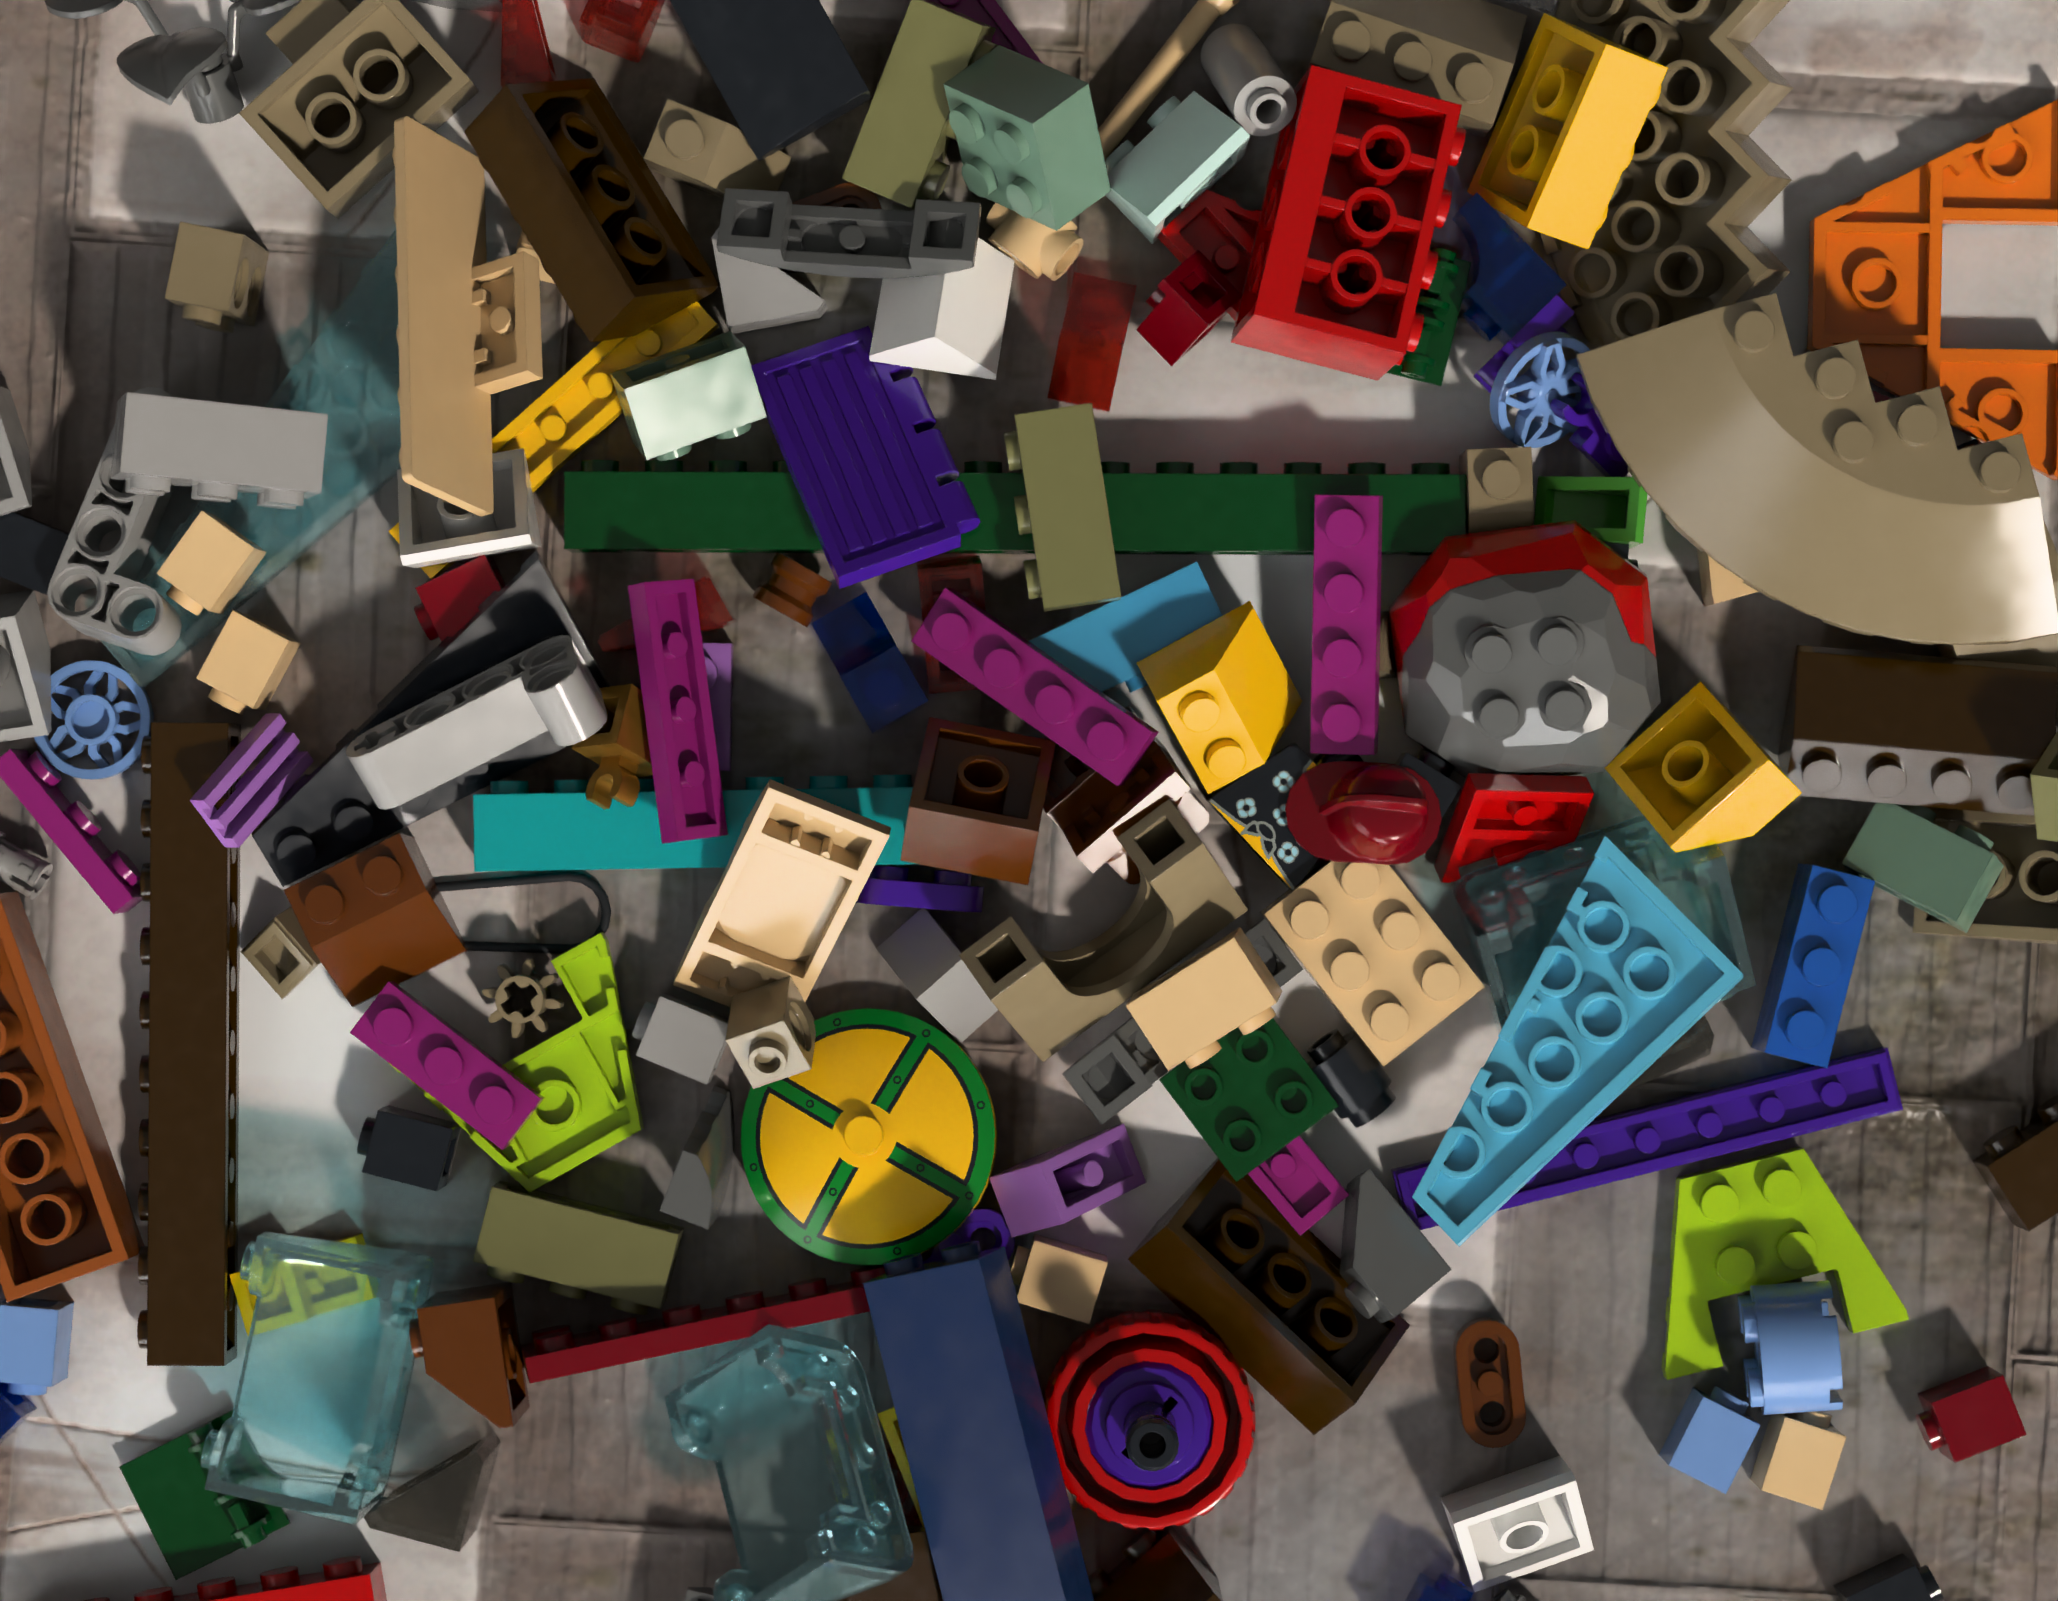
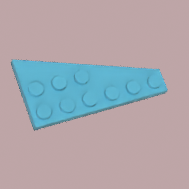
M1604 836L1595 853V859L1580 887H1577L1566 908L1567 911L1548 947L1546 946L1502 1027L1498 1035L1499 1038L1483 1068L1481 1067L1471 1085V1091L1451 1128H1448L1412 1196L1459 1247L1744 978L1743 973L1606 836Z

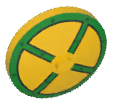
M866 1008L837 1012L815 1020L816 1039L812 1069L755 1089L752 1086L750 1088L741 1124V1153L749 1185L761 1208L779 1230L801 1247L824 1258L847 1264L878 1265L894 1258L915 1253L922 1254L936 1247L962 1226L980 1202L988 1186L996 1157L997 1125L993 1102L986 1083L971 1058L956 1042L936 1027L916 1017L885 1009Z

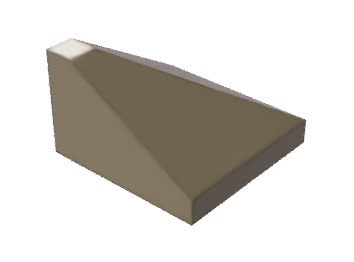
M292 907L275 916L240 951L281 999L288 996L321 963L312 950Z

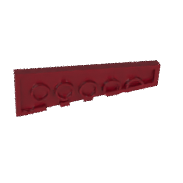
M884 1265L870 1266L851 1271L852 1281L827 1286L826 1278L808 1279L789 1284V1293L764 1298L763 1291L746 1292L725 1298V1306L701 1310L700 1304L685 1305L662 1311L663 1318L637 1322L636 1317L623 1318L598 1325L599 1330L573 1335L570 1325H558L532 1332L533 1343L521 1345L526 1374L531 1384L870 1312L863 1283L884 1274Z

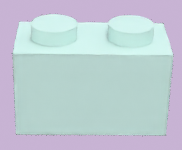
M1195 91L1182 102L1175 96L1169 98L1148 119L1147 123L1153 130L1140 143L1134 146L1129 140H1126L1105 160L1111 191L1106 194V197L1151 244L1158 239L1157 237L1164 227L1206 189L1210 190L1244 157L1250 135L1242 126Z

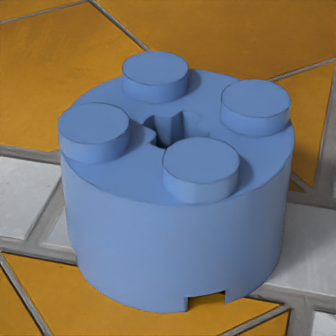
M1830 1280L1750 1286V1295L1737 1296L1740 1332L1744 1335L1745 1343H1754L1755 1358L1743 1359L1746 1397H1749L1750 1407H1761L1763 1415L1842 1410L1843 1401L1837 1392L1838 1389H1843L1837 1316H1829L1828 1301L1821 1302V1299L1834 1298Z

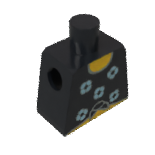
M1294 742L1269 757L1265 764L1239 777L1213 794L1207 802L1288 889L1293 890L1301 883L1319 858L1299 846L1288 829L1285 807L1290 789L1303 773L1321 763L1335 761L1364 762L1359 755L1318 754L1311 760Z

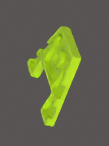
M604 932L597 934L551 960L581 1014L582 1020L503 1064L504 1067L545 1097L506 1149L501 1150L409 1079L424 1093L423 1095L432 1104L451 1117L470 1135V1138L529 1192L536 1190L644 1129L609 941ZM392 1066L397 1072L401 1073L398 1069Z
M1795 1147L1676 1177L1670 1259L1672 1260L1669 1297L1666 1300L1665 1321L1667 1322L1665 1352L1662 1353L1661 1366L1663 1376L1667 1380L1723 1366L1708 1301L1750 1291V1286L1778 1284L1833 1270L1847 1327L1853 1334L1909 1320L1903 1303L1803 1148Z

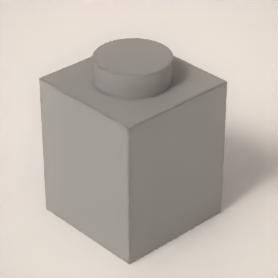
M665 993L659 997L656 1005L646 1001L632 1032V1037L641 1040L636 1056L707 1085L712 1081L727 1046L725 1039L729 1019Z

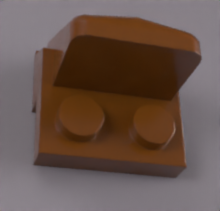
M1129 705L1125 707V709H1127L1132 714L1138 717V715ZM1155 737L1124 786H1116L1064 748L1055 744L1043 809L1062 829L1076 857L1092 873L1107 862L1125 882L1132 885L1139 884V869L1117 837L1168 799L1196 835L1208 825L1210 820L1209 813L1203 803L1190 790L1189 784L1171 755L1157 737Z

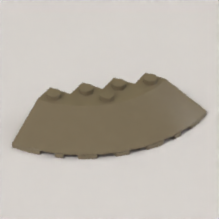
M1790 0L1559 1L1555 14L1556 18L1636 51L1668 67L1661 83L1659 99L1646 117L1635 142L1633 158L1620 176L1608 204L1607 217L1600 229L1596 231L1589 249L1541 233L1546 254L1552 257L1562 288L1559 290L1563 301L1575 312L1574 316L1589 342L1587 347L1590 350L1715 308L1769 295L1791 272L1748 228L1757 216L1792 181L1749 137L1754 129L1793 89L1750 45Z
M1776 293L1715 308L1576 356L1592 406L1605 432L1609 433L1616 449L1628 465L1627 469L1638 486L1643 487L1645 492L1666 514L1665 518L1698 550L1706 552L1718 564L1744 580V584L1774 601L1779 600L1807 615L1822 619L1824 623L1853 633L1868 636L1878 635L1908 641L1913 644H1974V646L2008 644L2058 634V612L2040 496L2022 433L1957 450L1940 386L1875 403L1858 340L1793 356Z

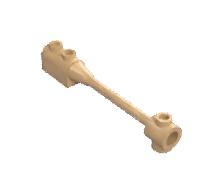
M1198 0L1098 128L1105 160L1115 150L1216 18L1225 15L1240 0ZM997 203L993 205L986 219V223L995 229L988 238V241L997 250L1015 260L1014 264L1036 279L1042 273L1053 281L1059 279L1074 263L1083 246V239L1074 233L1077 230V226L1072 220L1056 231L1030 218L1022 217L1017 212Z

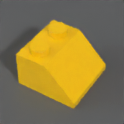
M1250 601L1136 663L1208 794L1265 764L1302 703L1297 689Z
M1701 681L1605 767L1610 776L1676 853L1754 836L1802 793L1738 719Z

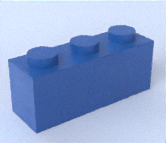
M1798 863L1751 1048L1764 1053L1828 1068L1875 880L1816 865Z

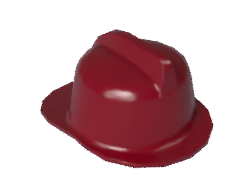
M1335 761L1321 763L1299 777L1290 789L1285 807L1288 829L1298 845L1317 858L1334 862L1382 865L1409 863L1427 852L1438 836L1442 820L1439 799L1427 780L1412 769L1396 764L1378 762Z

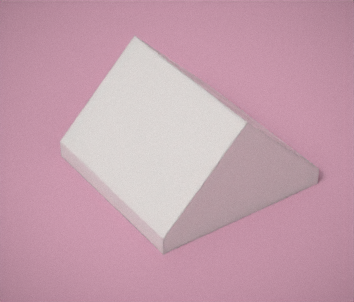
M978 237L973 268L931 276L883 278L869 361L996 380L1015 260Z
M524 448L492 453L494 512L482 517L405 483L401 476V469H398L400 558L403 566L421 568L473 559L483 555L491 556L542 547Z
M1561 1456L1441 1497L1474 1592L1594 1550L1576 1479L1572 1470Z

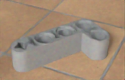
M146 387L134 392L172 397L166 391L155 387ZM114 425L49 582L47 594L49 604L53 610L82 634L143 655L155 656L168 651L179 639L182 628L180 615L155 589L136 580L175 486L171 485L170 493H165V496L123 493V486L126 480L111 479ZM121 530V537L117 545L110 551L99 552L102 538L111 531ZM96 588L97 594L93 604L86 610L76 612L75 603L79 595L85 590ZM155 608L156 614L152 624L145 630L133 631V623L137 615L145 609Z
M559 635L542 641L367 730L350 743L345 754L377 807L386 810L400 806L546 731H549L558 746H569L579 743L594 735L603 727L607 721V712L602 692L572 638L569 635Z

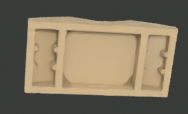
M770 779L747 817L719 883L702 910L675 974L673 985L731 1007L734 995L791 976L803 1000L806 1002L890 836L891 827Z

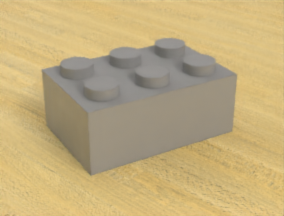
M126 392L117 401L111 479L126 480L125 492L134 494L165 496V493H170L171 485L192 487L191 499L230 503L231 499L236 500L238 492L258 494L257 506L296 509V506H303L304 499L322 492L328 414Z

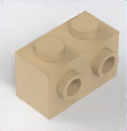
M1239 927L1134 993L1126 1007L1168 1071L1185 1061L1189 1069H1192L1218 1053L1222 1047L1217 1040L1237 1027L1243 1035H1247L1271 1020L1276 1015L1271 1006L1278 1002L1282 989L1242 928Z

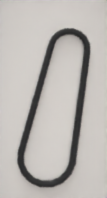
M558 872L436 883L440 892L564 881L582 883L595 893L599 899L602 911L600 924L594 934L588 939L599 933H605L609 928L611 908L608 896L598 882L585 874ZM464 941L468 951L564 954L583 943L541 944Z

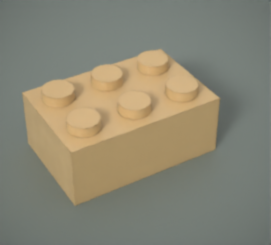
M1326 860L1306 875L1296 888L1287 890L1260 912L1346 1023L1359 1036L1377 1062L1383 1067L1485 988L1480 979L1390 865Z

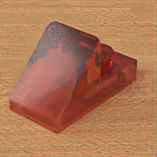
M1074 272L1047 399L1072 405L1092 403L1095 410L1110 411L1137 285Z

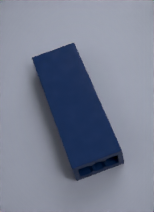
M971 1241L942 1249L941 1255L943 1260L923 1264L921 1253H915L883 1262L885 1273L864 1282L863 1285L943 1601H1094L1005 1247L981 1251L979 1241Z

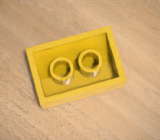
M1543 13L1467 192L1526 228L1589 249L1596 231L1600 229L1607 217L1608 204L1620 176L1633 158L1635 142L1646 117L1659 99L1661 83L1668 67L1636 51L1552 15Z

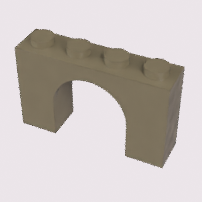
M1169 799L1117 837L1139 869L1140 886L1129 909L1107 931L1095 939L1069 950L1046 951L1035 946L1012 916H1010L959 954L991 1002L1042 1062L1046 1061L1132 997L1134 993L1147 986L1248 911L1205 845Z

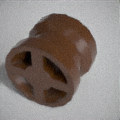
M777 552L771 562L773 573L767 583L758 585L752 597L808 628L814 617L811 609L817 597L827 594L832 582Z

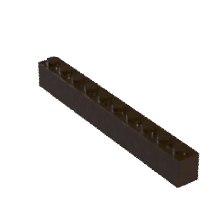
M151 722V736H144L141 745L143 773L151 774V800L145 799L141 807L142 835L144 838H150V863H144L142 866L140 891L142 900L150 902V927H143L141 931L140 958L142 965H150L149 991L142 992L139 1006L141 1028L149 1029V1055H142L139 1066L140 1090L142 1093H149V1119L141 1120L138 1138L141 1157H148V1182L141 1183L138 1195L140 1220L148 1221V1246H142L139 1251L138 1279L141 1285H148L147 1310H141L139 1314L137 1338L139 1347L147 1349V1366H225L237 1358V1299L229 1275L238 1271L240 847H224L190 801L193 795L241 742V724ZM241 776L214 805L217 810L236 790L235 785L241 779Z

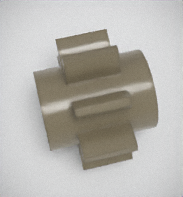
M533 958L525 960L522 965V972L518 975H515L506 964L499 965L497 970L503 982L499 987H490L482 990L484 996L495 999L497 1008L488 1018L489 1023L498 1022L503 1018L512 1022V1038L521 1037L525 1030V1023L532 1021L536 1029L542 1033L547 1031L550 1027L543 1014L548 1008H561L565 1003L559 998L551 997L549 986L556 982L559 977L558 974H549L543 978L534 974L536 964ZM514 983L520 988L530 985L535 988L538 995L530 1001L535 1010L533 1013L526 1007L517 1011L512 1008L509 1001L516 996V991L512 986Z

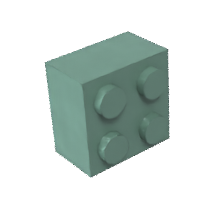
M998 45L943 84L950 110L949 122L956 135L963 164L962 176L969 191L1056 231L1111 191L1089 83Z

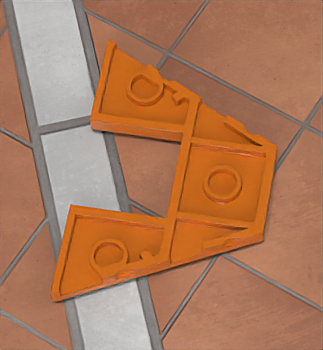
M2057 99L1813 218L1809 224L1807 349L1811 351L1858 340L1870 383L1897 397L1940 386L1950 425L1983 443L2022 433L2032 469L2052 480H2058V350L1940 348L1942 224L2058 226Z

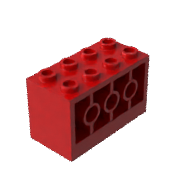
M1311 65L1294 89L1297 98L1295 114L1288 125L1280 130L1231 343L1378 381L1394 365L1399 366L1402 363L1406 351L1414 352L1421 337L1424 314L1415 311L1420 289H1429L1437 267L1438 252L1429 249L1434 227H1443L1450 209L1452 190L1443 187L1448 165L1453 167L1457 165L1465 142L1466 129L1457 127L1462 105Z

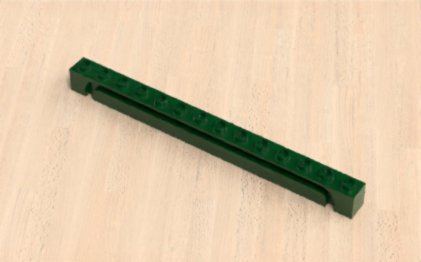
M582 460L581 471H564V549L572 553H824L785 460L773 461L772 472H747V462L738 460L709 461V472H683V461L677 460L645 461V472H619V461ZM964 462V473H959V477L955 481H962L981 522L974 530L961 534V547L942 554H1035L1032 533L1019 535L1014 496L1026 495L1023 473H1002V462ZM1101 462L1114 551L1118 555H1314L1316 494L1383 495L1382 555L1430 556L1444 537L1466 534V474H1450L1449 463L1411 464V474H1386L1385 463L1359 462L1348 463L1347 474H1322V463L1291 462L1284 463V474H1258V463L1224 462L1220 463V474H1194V463L1158 462L1156 463V473H1130L1129 462Z

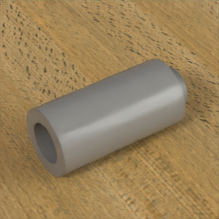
M1227 24L1213 31L1202 46L1200 55L1201 65L1235 121L1248 134L1254 136H1268L1282 130L1288 125L1295 114L1297 98L1293 87L1253 29L1242 24Z

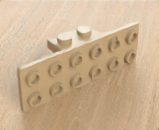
M405 116L394 121V148L392 153L395 166L396 206L394 208L397 244L395 279L398 291V327L396 338L399 346L400 385L397 396L400 406L401 448L399 450V463L401 466V476L405 483L482 517L494 512L491 394L543 379L539 259L521 251L487 263L484 168L479 161V157L414 119Z

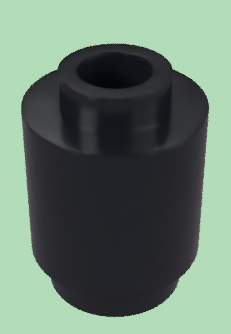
M1335 1029L1321 1037L1307 1050V1053L1312 1058L1308 1065L1339 1105L1334 1111L1341 1119L1348 1117L1354 1127H1360L1370 1122L1385 1111L1396 1099V1096L1389 1088L1392 1080L1355 1032L1342 1036L1338 1029Z

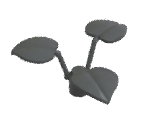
M45 0L47 9L51 14L68 19H82L99 15L123 2V0ZM124 0L134 4L139 9L155 36L141 39L124 49L117 57L118 68L121 74L135 87L168 105H172L184 87L194 118L199 123L211 124L225 121L240 113L244 108L233 73L244 67L239 54L241 19L247 13L252 16L275 13L300 0H230L234 4L228 9L227 41L222 32L206 27L176 32L169 36L147 0ZM227 48V54H222Z

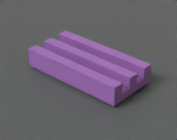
M280 713L265 714L190 799L193 806L226 848H239L314 761L307 751H299L296 748L300 740L295 733L283 730L287 722ZM271 742L273 745L272 749L252 771L245 773L235 785L236 790L217 810L214 805Z

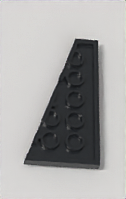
M537 550L521 565V571L499 592L495 590L478 606L479 612L453 637L447 636L377 704L378 709L356 731L352 728L336 744V750L310 775L305 774L296 782L252 832V837L283 887L489 786L490 781H499L567 747L558 746L549 731H546L400 806L386 810L377 807L345 754L350 743L367 730L555 636L569 635L599 688L611 687Z

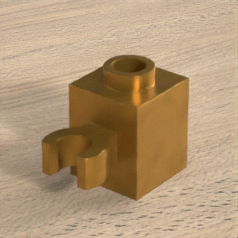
M633 684L603 687L600 690L607 712V721L594 735L572 745L571 749L600 765L588 782L586 788L587 800L603 809L610 808L612 798L627 807H632L639 795L640 783L638 777L653 776L642 690Z

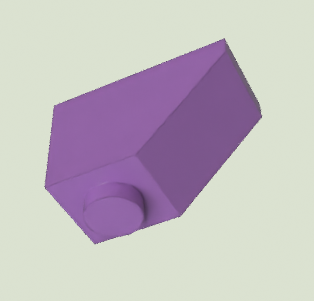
M1124 1123L1034 1156L989 1177L1011 1237L1064 1224L1146 1183Z

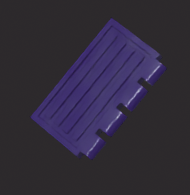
M869 326L751 365L767 420L839 589L961 547V534L974 530L981 522L962 481H955L959 477V471L939 429H932L936 424V420L918 379L910 377L913 373V368L869 361L873 337Z

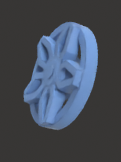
M1547 332L1527 340L1506 359L1494 380L1490 395L1492 421L1496 429L1503 436L1518 446L1543 447L1556 442L1569 432L1574 433L1579 428V426H1574L1558 418L1550 407V403L1554 398L1568 404L1570 407L1576 406L1581 399L1580 387L1572 379L1569 380L1575 373L1580 372L1581 374L1577 359L1565 361L1562 347L1573 349L1577 355L1590 349L1570 334ZM1535 357L1531 367L1523 375L1515 378L1524 365ZM1506 404L1519 409L1516 415L1514 430L1508 421Z
M96 660L71 663L50 676L51 711L57 718L64 719L65 724L56 729L50 741L47 735L34 737L40 752L51 765L72 777L93 780L116 776L129 769L140 759L143 737L151 736V722H154V712L145 688L135 676L118 665ZM93 671L84 684V695H81L75 688L60 685L75 674ZM106 672L108 673V693L105 696L96 695V687ZM118 679L129 687L138 704L127 701L113 703L119 695ZM53 692L69 696L73 699L67 710L53 697ZM123 711L139 713L140 720L123 725L120 724L119 713ZM139 730L133 747L123 756L122 742L115 734L128 735ZM69 734L76 741L75 745L57 753V749L66 735ZM109 742L112 745L114 764L111 765L100 752L101 744ZM86 745H88V755L100 769L80 768L66 760L81 754Z

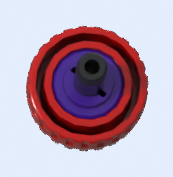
M1147 1309L1143 1312L1131 1310L1121 1312L1119 1316L1110 1319L1106 1317L1096 1322L1092 1328L1078 1335L1067 1350H1064L1050 1375L1043 1401L1066 1489L1070 1491L1075 1501L1083 1508H1089L1095 1512L1097 1517L1107 1522L1114 1521L1120 1523L1125 1528L1137 1529L1142 1527L1148 1528L1150 1531L1163 1530L1166 1526L1176 1525L1178 1527L1190 1523L1191 1519L1198 1515L1204 1516L1214 1509L1215 1504L1220 1499H1225L1232 1492L1235 1482L1239 1477H1242L1248 1465L1250 1452L1253 1450L1256 1424L1255 1404L1248 1378L1242 1366L1218 1338L1188 1317L1177 1313L1169 1314L1155 1309Z

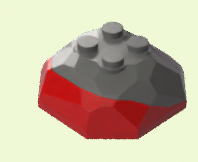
M1575 520L1444 537L1389 606L1405 734L1430 753L1451 765L1454 771L1467 779L1468 773L1569 776L1603 772L1605 767L1619 754L1661 702L1647 575Z

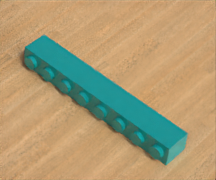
M873 775V788H848V776H809V789H796L891 827L890 836L875 865L915 864L900 861L913 790L911 775ZM745 777L746 790H722L728 835L662 844L653 779H639V795L632 807H627L612 798L609 809H603L586 799V788L589 780H554V793L530 794L529 781H490V794H473L474 872L726 868L743 825L770 779L784 785V777Z

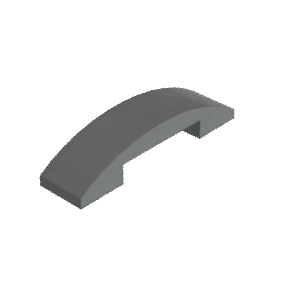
M725 188L716 246L718 252L739 259L804 273L855 278H907L939 275L974 267L982 209L980 203L916 199L915 211L792 204L789 192Z
M1262 919L1244 932L1280 987L1303 970L1302 966L1266 919ZM1131 1017L1062 1074L1100 1125H1103L1151 1088L1152 1084L1166 1074L1168 1070L1135 1019Z

